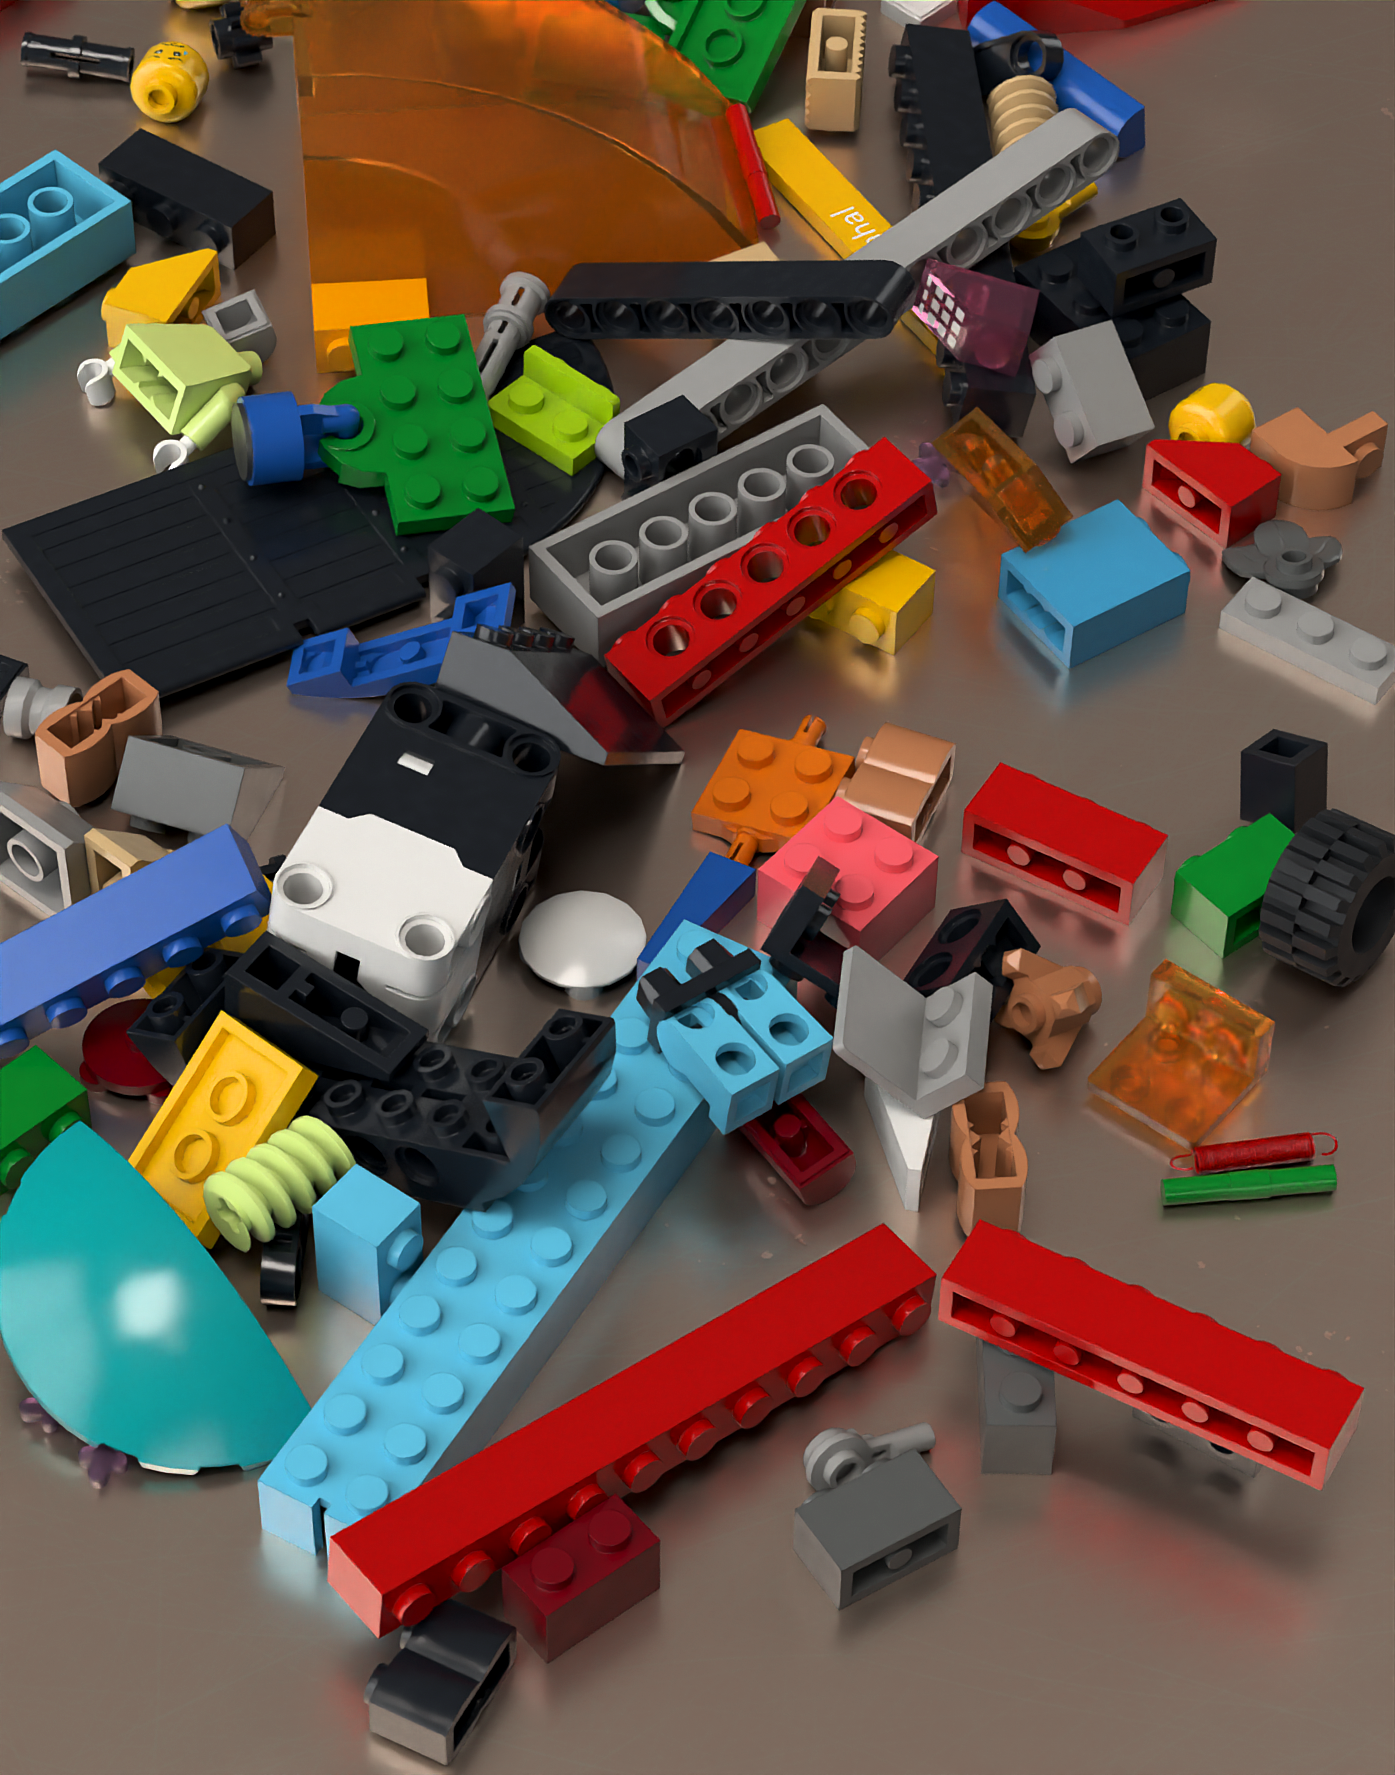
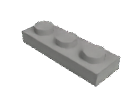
M1253 576L1221 610L1220 629L1374 705L1380 701L1395 683L1394 645Z

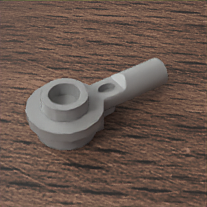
M927 1422L876 1437L872 1434L860 1436L854 1428L847 1430L839 1427L829 1428L816 1435L805 1449L803 1464L806 1468L807 1480L816 1491L827 1488L833 1490L860 1476L869 1465L883 1458L893 1459L913 1448L918 1453L933 1449L936 1444L935 1434Z

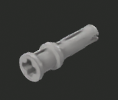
M513 272L507 275L500 287L501 298L498 304L490 307L484 316L483 327L485 335L475 352L487 401L490 400L497 384L501 380L515 350L524 347L530 342L534 333L533 321L537 315L544 312L545 304L551 297L546 284L530 273ZM523 288V289H524V292H523L522 296L520 297V294H518V291Z

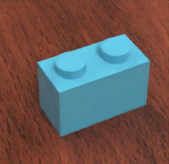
M355 1164L312 1206L318 1290L375 1326L423 1263L421 1206L413 1198L358 1164Z

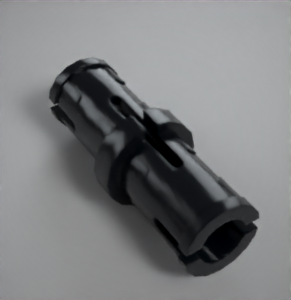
M27 31L22 40L20 61L21 66L25 67L34 66L68 72L70 78L82 79L84 74L118 79L129 83L134 71L135 49L88 42L86 36L74 35L72 39L33 34V32ZM56 53L67 54L69 56L57 55ZM80 57L93 58V59H98V60H100V61L89 60V59L80 58Z

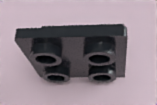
M818 856L776 920L760 950L771 956L769 963L782 975L798 982L806 978L826 991L824 998L837 1009L843 954L847 948L822 933L820 929L841 895L831 888L840 869Z

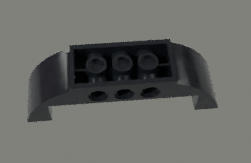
M205 947L203 954L194 962L186 965L167 988L148 1004L146 1011L126 1031L128 1037L151 1065L173 1087L221 1010H225V973L244 953ZM559 1008L518 1058L425 1041L389 1082L294 1058L319 1075L290 1124L296 1118L305 1115L318 1118L331 1127L351 1151L356 1164L410 1197L486 1212L497 1198L506 1196L525 1182L611 1074L616 1054V1023L614 1018Z

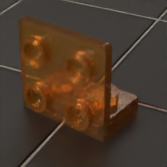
M1165 959L1151 973L1145 1017L1088 1076L1087 1089L1184 1148L1192 1150L1194 1146H1200L1267 1073L1275 1022Z

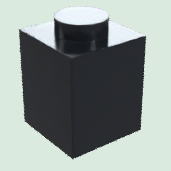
M1273 729L1242 750L1240 820L1254 823L1268 813H1271L1295 834L1311 817L1314 818L1320 811L1327 809L1328 743Z

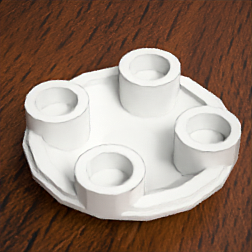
M580 890L557 894L535 906L522 923L518 939L519 956L523 963L528 965L538 977L559 987H565V991L570 997L585 1001L598 997L604 986L615 983L628 976L637 966L638 956L647 945V936L642 919L627 903L606 893Z

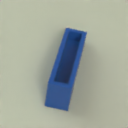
M709 852L638 956L637 981L684 919L718 934L755 896L756 869Z

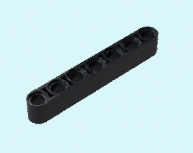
M894 261L579 263L575 264L568 271L545 304L544 314L550 327L557 333L572 339H879L886 337L892 332L912 300L916 291V284L907 269Z

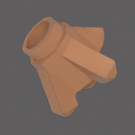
M1022 948L1006 951L1003 955L1002 975L1012 979L1014 986L1008 1001L1003 1004L995 1016L994 1022L1003 1028L1014 1027L1031 1041L1033 1048L1030 1056L1041 1070L1061 1067L1082 1025L1089 1023L1091 1016L1101 1006L1102 991L1100 984L1094 974L1084 967H1073L1072 965L1063 967Z

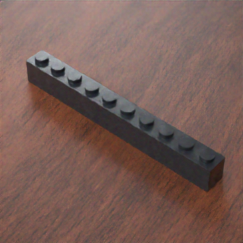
M906 23L900 45L893 44L890 51L888 73L889 77L896 78L897 83L894 93V109L896 112L902 113L900 145L908 149L905 176L906 181L913 182L914 185L911 203L912 213L993 158L969 30ZM1006 242L941 287L944 291L942 301L935 292L932 294V301L934 298L940 304L938 314L930 307V312L936 318L934 327L931 324L930 327L931 329H937L940 322L946 329L944 338L938 333L936 364L937 367L944 368L945 371L942 400L944 406L951 407L954 431L1022 438L1036 398V388L1031 362L1028 357L1029 351L1009 242ZM947 296L954 302L952 311L945 305ZM957 307L964 313L962 322L955 316ZM943 309L950 315L948 325L941 318ZM953 320L960 326L958 336L951 329ZM949 333L956 340L954 349L947 343Z

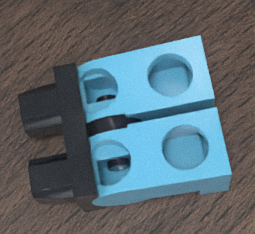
M713 938L696 947L688 956L685 971L692 979L681 984L667 968L659 967L641 977L636 1000L650 1018L647 1041L658 1053L663 1052L670 1065L676 1071L685 1074L710 1104L708 1117L725 1135L772 1109L773 1100L779 1105L824 1080L827 1074L834 1038L774 976L760 969L761 960L750 948L734 956Z

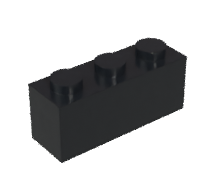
M142 128L137 130L98 163L100 180L131 201L133 222L193 251L206 248L218 251V262L234 271L276 235L273 191Z

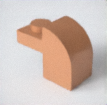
M1296 407L1252 429L1249 451L1260 459L1267 461L1276 471L1281 473L1278 500L1307 510L1337 509L1352 503L1355 480L1366 478L1382 467L1388 423L1374 411H1371L1327 433L1300 408Z

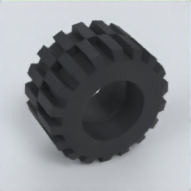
M1334 808L1322 810L1314 818L1311 817L1286 846L1269 879L1259 919L1261 920L1259 938L1262 940V948L1265 953L1334 986L1344 987L1350 982H1355L1361 978L1381 956L1395 933V835Z

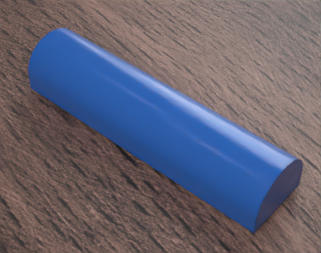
M995 0L979 10L967 28L970 31L972 47L1020 31L1037 30ZM1034 42L1028 51V62L1030 67L1037 71L1041 66L1043 56L1041 47L1037 42ZM1063 48L1064 62L1062 69L1056 78L1049 81L1056 92L1058 113L1067 108H1075L1115 134L1119 140L1118 156L1120 158H1127L1144 148L1146 142L1145 106Z

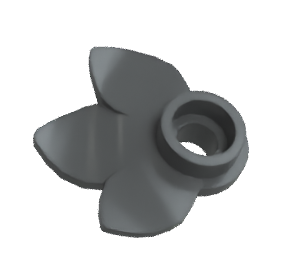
M1268 520L1258 525L1255 529L1253 544L1222 550V560L1229 569L1241 577L1251 578L1253 576L1257 579H1266L1271 586L1298 599H1303L1314 595L1318 591V583L1324 578V569L1339 563L1342 558L1343 549L1341 543L1333 536L1309 538L1304 529L1294 522Z

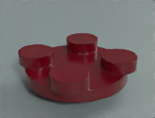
M131 999L116 1003L101 1011L87 1026L82 1040L84 1061L79 1068L81 1084L87 1090L95 1093L111 1090L126 1095H144L150 1103L163 1105L173 1086L151 1065L126 1033L146 1011L148 1004L153 999Z

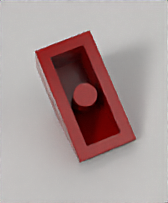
M1154 439L1147 444L1142 487L1223 548L1231 547L1255 531L1258 525L1276 517L1281 473L1241 444Z

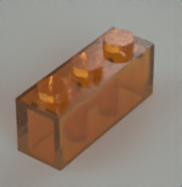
M978 407L931 442L965 492L1025 554L1035 546L1044 545L1054 539L1060 532L1061 526L1074 517L1038 465Z

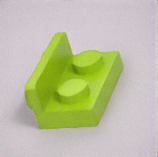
M532 345L524 352L523 375L487 401L493 426L571 476L575 475L597 457L594 446L598 433L606 423L620 414V399L617 395L613 394L605 386L597 384L568 366L560 358L552 356L536 345Z

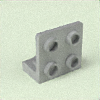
M855 945L844 951L833 1050L846 1063L852 1065L882 1087L893 1098L902 1102L923 1119H926L984 1088L993 985L974 972L950 986L938 989L933 995L926 998L859 946Z

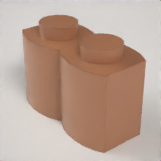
M130 669L122 670L97 682L86 693L82 702L69 704L50 714L42 721L35 732L41 786L72 807L87 804L104 794L112 786L117 775H119L128 735H163L159 691Z
M885 722L875 738L865 737L857 755L856 772L852 779L844 777L841 780L835 797L838 796L919 844L931 815L939 807L954 773L956 743Z
M1006 1081L984 1082L983 1089L952 1105L948 1158L952 1173L958 1181L957 1217L961 1228L967 1236H969L979 1219L1001 1229H1010L1020 1233L1022 1228L1028 1159L1026 1151L1017 1137L1019 1126L1018 1100Z

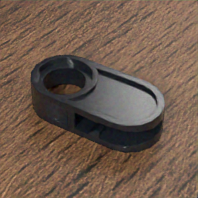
M1048 30L1020 31L980 43L973 47L981 95H990L991 91L999 84L1016 76L1034 75L1042 77L1049 82L1056 78L1064 62V50L1061 41L1054 33ZM1034 42H1037L1041 47L1043 56L1041 66L1037 71H1034L1028 62V51Z
M295 1209L297 1219L290 1228H282L274 1223L275 1236L269 1242H264L260 1272L261 1304L297 1306L303 1275L310 1214H303Z

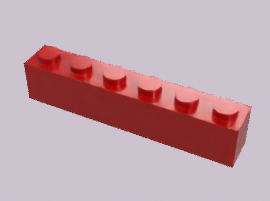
M979 1219L941 1278L938 1320L1320 1491L1323 1490L1357 1429L1365 1388L1350 1382L1342 1374L1330 1369L1318 1368L1284 1353L1279 1347L1270 1342L1252 1339L1220 1325L1206 1314L1188 1311L1156 1297L1142 1286L1127 1284L1099 1272L1078 1258L1065 1257L1029 1241L1022 1234L1014 1230L1001 1229Z

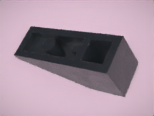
M267 930L225 973L224 1012L237 1018L294 1058L389 1082L429 1038V1030Z

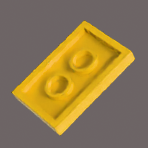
M221 1010L128 1159V1162L175 1211L203 1246L212 1249L221 1232L214 1225L206 1210L203 1198L205 1181L213 1173L225 1172L228 1164L234 1159L246 1158L250 1149L255 1145L267 1144V1141L275 1132L286 1129L319 1075L237 1018Z

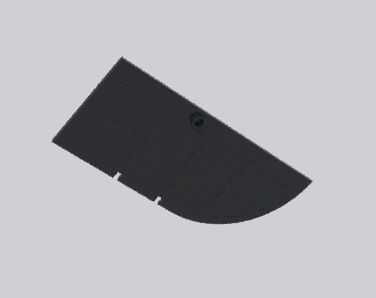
M555 331L532 339L524 347L515 350L491 398L523 375L524 352L532 345H536L552 356L560 358L568 366L597 384L608 388L613 394L614 389L607 366L592 339L567 338ZM494 427L515 506L513 521L503 524L523 536V555L525 556L529 553V546L559 532L582 509L601 481L607 466L596 457L579 472L571 476ZM234 447L5 528L2 530V538L99 678L103 679L113 673L130 669L158 690L160 699L303 644V639L298 631L306 627H310L313 633L319 636L348 628L426 598V591L421 584L429 582L428 545L448 530L396 536L384 486L357 488L338 483L339 475L330 467L304 470L302 480L250 486L246 480H242L239 474Z

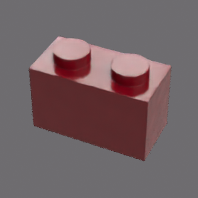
M615 1493L502 1568L503 1616L512 1626L517 1628V1632L548 1664L660 1589V1539Z

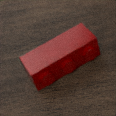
M1000 762L964 809L961 852L1129 926L1164 876L1169 835L1153 829L1146 823L1135 821L1100 806L1088 798L1077 796L1047 783L1033 774L1024 773Z

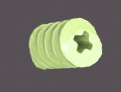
M308 1115L301 1116L292 1121L288 1130L284 1129L272 1134L267 1144L262 1143L252 1147L246 1158L241 1157L231 1161L225 1172L220 1171L210 1175L205 1181L203 1188L206 1210L224 1238L237 1249L247 1253L251 1248L249 1232L259 1241L269 1242L276 1233L274 1223L282 1228H290L297 1219L295 1209L303 1214L312 1213V1206L317 1202L316 1195L319 1197L324 1196L356 1162L344 1141L331 1127L318 1118Z

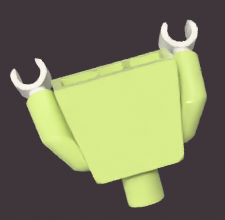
M133 323L126 324L121 343L109 351L110 359L107 361L101 359L84 361L78 368L77 378L81 390L86 392L89 402L97 406L107 403L115 396L116 389L112 377L115 376L170 435H183L179 441L173 439L164 440L154 448L153 461L156 473L159 474L170 464L169 470L189 463L188 456L196 448L203 451L231 422L232 407L234 403H237L238 397L246 396L249 385H256L260 382L263 369L261 359L256 352H237L211 326L205 324Z

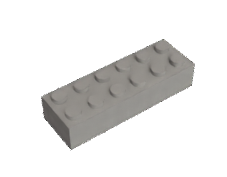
M821 404L529 546L530 599L563 633L575 637L574 645L580 651L592 654L604 667L606 666L604 655L611 650L618 638L629 631H636L655 616L669 598L686 592L705 577L713 564L720 559L731 557L749 543L763 525L772 521L776 522L794 508L808 490L818 485L822 486L844 469L853 455L861 450H868L869 447L824 404ZM863 505V506H858V507H856V508H854V509H855V510H860V509L867 508V507H869V506H868V505ZM776 577L766 578V579L762 580L761 582H762V583L771 582V581H773V580H775V579H777V578H776Z

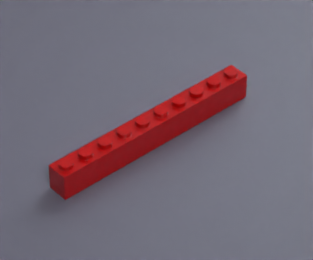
M880 1224L330 1536L327 1582L378 1639L401 1626L409 1627L419 1623L435 1606L461 1591L466 1593L477 1589L487 1581L493 1572L517 1559L615 1493L622 1498L630 1492L640 1493L645 1491L659 1479L661 1474L687 1459L694 1461L703 1457L719 1440L740 1428L749 1429L756 1426L774 1408L795 1396L801 1398L809 1395L819 1387L824 1379L848 1365L855 1367L862 1364L877 1348L899 1335L909 1336L918 1331L931 1314V1303L937 1274L886 1224Z

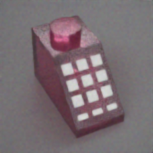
M927 258L912 310L958 361L1016 377L1030 334L1040 290Z

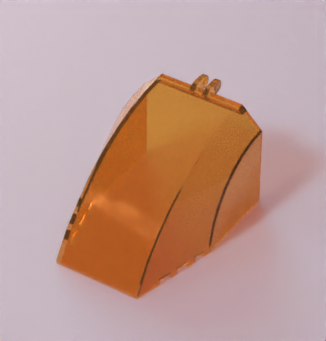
M239 0L241 7H244V10L241 11L240 23L242 30H245L246 34H251L252 37H260L261 35L265 37L293 36L298 114H300L311 284L426 278L429 318L465 314V318L484 317L490 307L498 304L501 298V284L504 278L513 272H526L538 277L546 284L550 291V296H552L565 275L575 264L608 262H708L759 243L752 199L741 171L736 147L725 115V111L732 104L690 59L650 29L605 0ZM523 288L518 291V294H520V297L522 296V294H523V292H524V289H523Z

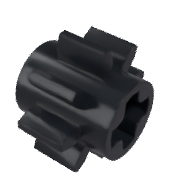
M249 0L224 3L223 6L219 7L221 17L210 19L209 21L212 45L219 60L232 58L234 69L258 65L259 62H263L261 51L273 48L272 31L266 11L263 8L251 11Z

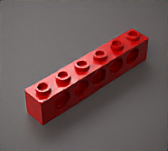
M883 437L868 450L865 449L857 452L849 459L844 469L822 486L818 485L808 490L802 496L799 503L776 522L772 521L763 525L749 543L731 557L720 559L713 564L705 577L686 592L669 598L662 605L659 612L636 631H629L618 638L611 650L604 655L609 673L664 729L937 515L938 510L932 480L886 437ZM863 505H868V506H869V507H867V508L860 509V510H855V509H854V508H856V507H858V506H863ZM823 541V543L816 546H807L812 542ZM771 577H776V578H777V579H775V580H773V581H771V582H766V583H762V582H761L762 580H764V579H766V578H771ZM721 614H731L723 619H713ZM684 650L676 656H666L670 652Z

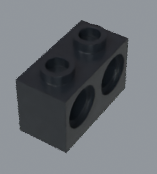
M684 395L678 396L624 422V450L621 453L624 467V493L622 494L621 501L717 455L718 428Z
M1008 899L951 909L903 981L927 998L938 989L950 986L976 972L993 985L990 1014L991 1024L1014 986L1012 979L1002 975L1004 952L1022 948L1037 954L1041 945Z

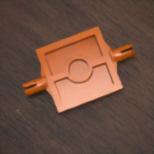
M806 715L802 719L794 737L789 740L739 729L691 812L693 830L722 837L732 844L725 857L749 866L756 853L777 852L834 799L841 780L844 777L852 779L856 772L855 757L816 747L827 730L825 722L815 716L812 722V715Z

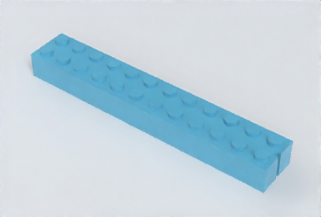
M684 919L641 977L662 967L667 968L681 984L689 981L692 978L685 971L688 956L696 947L713 938L734 956L749 947ZM751 949L761 960L760 969L774 976L797 1000L798 981L787 978L773 968L769 963V956ZM641 977L610 1016L614 1018L616 1023V1054L611 1074L598 1093L522 1185L506 1196L497 1198L486 1212L467 1208L463 1209L257 1480L262 1529L317 1555L323 1547L321 1505L327 1508L324 1513L327 1558L329 1559L330 1536L482 1451L715 1132L717 1126L708 1117L710 1104L685 1074L676 1071L670 1065L663 1052L658 1053L647 1041L650 1018L636 1000Z

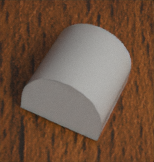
M255 290L201 311L206 324L213 327L237 352L254 351L258 354L262 363L274 352L277 344L276 334Z

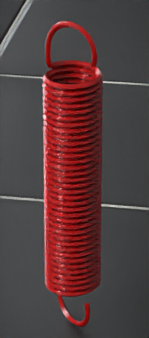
M1304 1132L1268 1138H1255V1140L1223 1142L1216 1145H1200V1147L1194 1146L1190 1154L1175 1156L1170 1160V1165L1179 1171L1193 1170V1167H1175L1173 1161L1177 1158L1189 1157L1194 1154L1197 1174L1207 1175L1214 1172L1243 1170V1168L1246 1170V1168H1262V1166H1275L1282 1163L1307 1162L1308 1160L1314 1161L1316 1157L1313 1135H1327L1335 1142L1334 1149L1331 1152L1322 1153V1155H1330L1337 1151L1338 1141L1333 1135L1326 1132Z

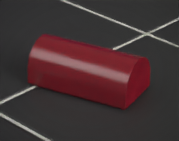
M801 1093L779 1105L773 1100L772 1109L738 1127L807 1205H819L830 1200L845 1188L854 1175L856 1160L853 1151Z

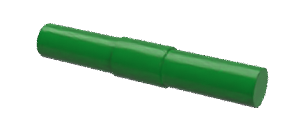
M1334 1164L1271 1170L1233 1171L1225 1174L1161 1179L1160 1182L1161 1199L1164 1206L1224 1200L1270 1198L1271 1196L1336 1191L1337 1175Z

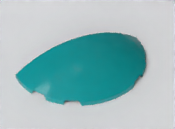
M79 1120L49 1144L27 1169L20 1180L21 1184L12 1198L7 1213L1 1218L0 1335L15 1371L32 1396L65 1429L92 1447L97 1448L98 1445L105 1444L115 1450L135 1456L144 1468L166 1473L195 1475L202 1467H222L238 1464L244 1471L269 1465L311 1411L308 1401L257 1319L190 1229L151 1184L120 1153Z

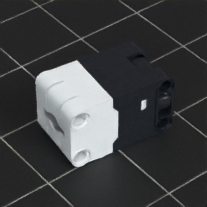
M403 682L393 686L387 692L385 699L281 868L276 873L273 881L267 931L429 1030V1038L426 1041L443 1044L451 1029L456 1027L461 1020L476 985L502 939L512 930L524 901L535 884L544 844L543 832L539 828V824L554 794L561 759L559 746L552 738L542 732L426 684Z

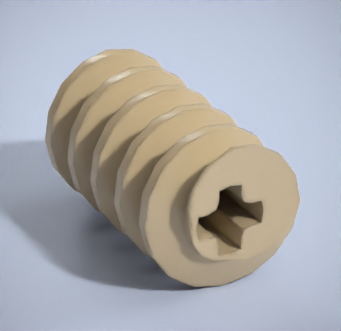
M1034 75L1016 76L1004 81L991 91L987 104L994 157L1058 113L1056 92L1052 84L1044 78Z

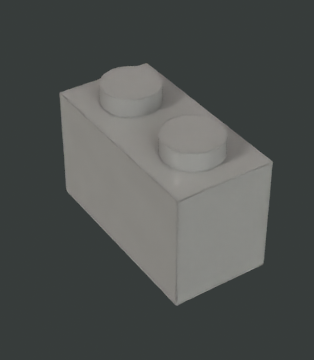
M1112 320L1056 336L1028 356L1032 365L1033 380L1045 397L1054 420L1055 435L1059 443L1065 447L1071 464L1129 446L1155 428Z

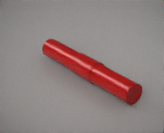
M734 104L727 108L725 115L736 147L737 158L745 183L748 186L759 225L763 229H772L780 224L781 218L768 179L769 175L761 149L758 147L746 106Z

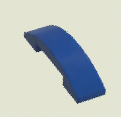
M509 582L456 597L453 618L363 643L358 642L349 628L305 639L302 645L295 647L293 650L286 686L292 694L327 698H364L387 695V692L393 686L403 682H418L426 685L436 683L452 631L475 632L477 623L498 628V625L511 627L516 589Z

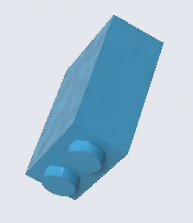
M1117 499L1002 553L998 597L1068 669H1071L1186 612L1191 570L1179 554L1168 549L1152 533L1149 525L1142 518L1136 517Z

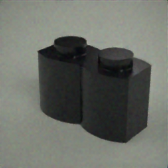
M451 1598L435 1606L419 1623L409 1627L404 1626L400 1638V1648L402 1650L389 1665L380 1663L375 1668L364 1692V1703L369 1705L370 1731L444 1765H448L461 1750L471 1734L481 1711L491 1702L517 1657L516 1627Z

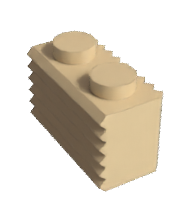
M817 8L812 12L804 124L809 129L829 132H854L859 129L867 14L862 10Z

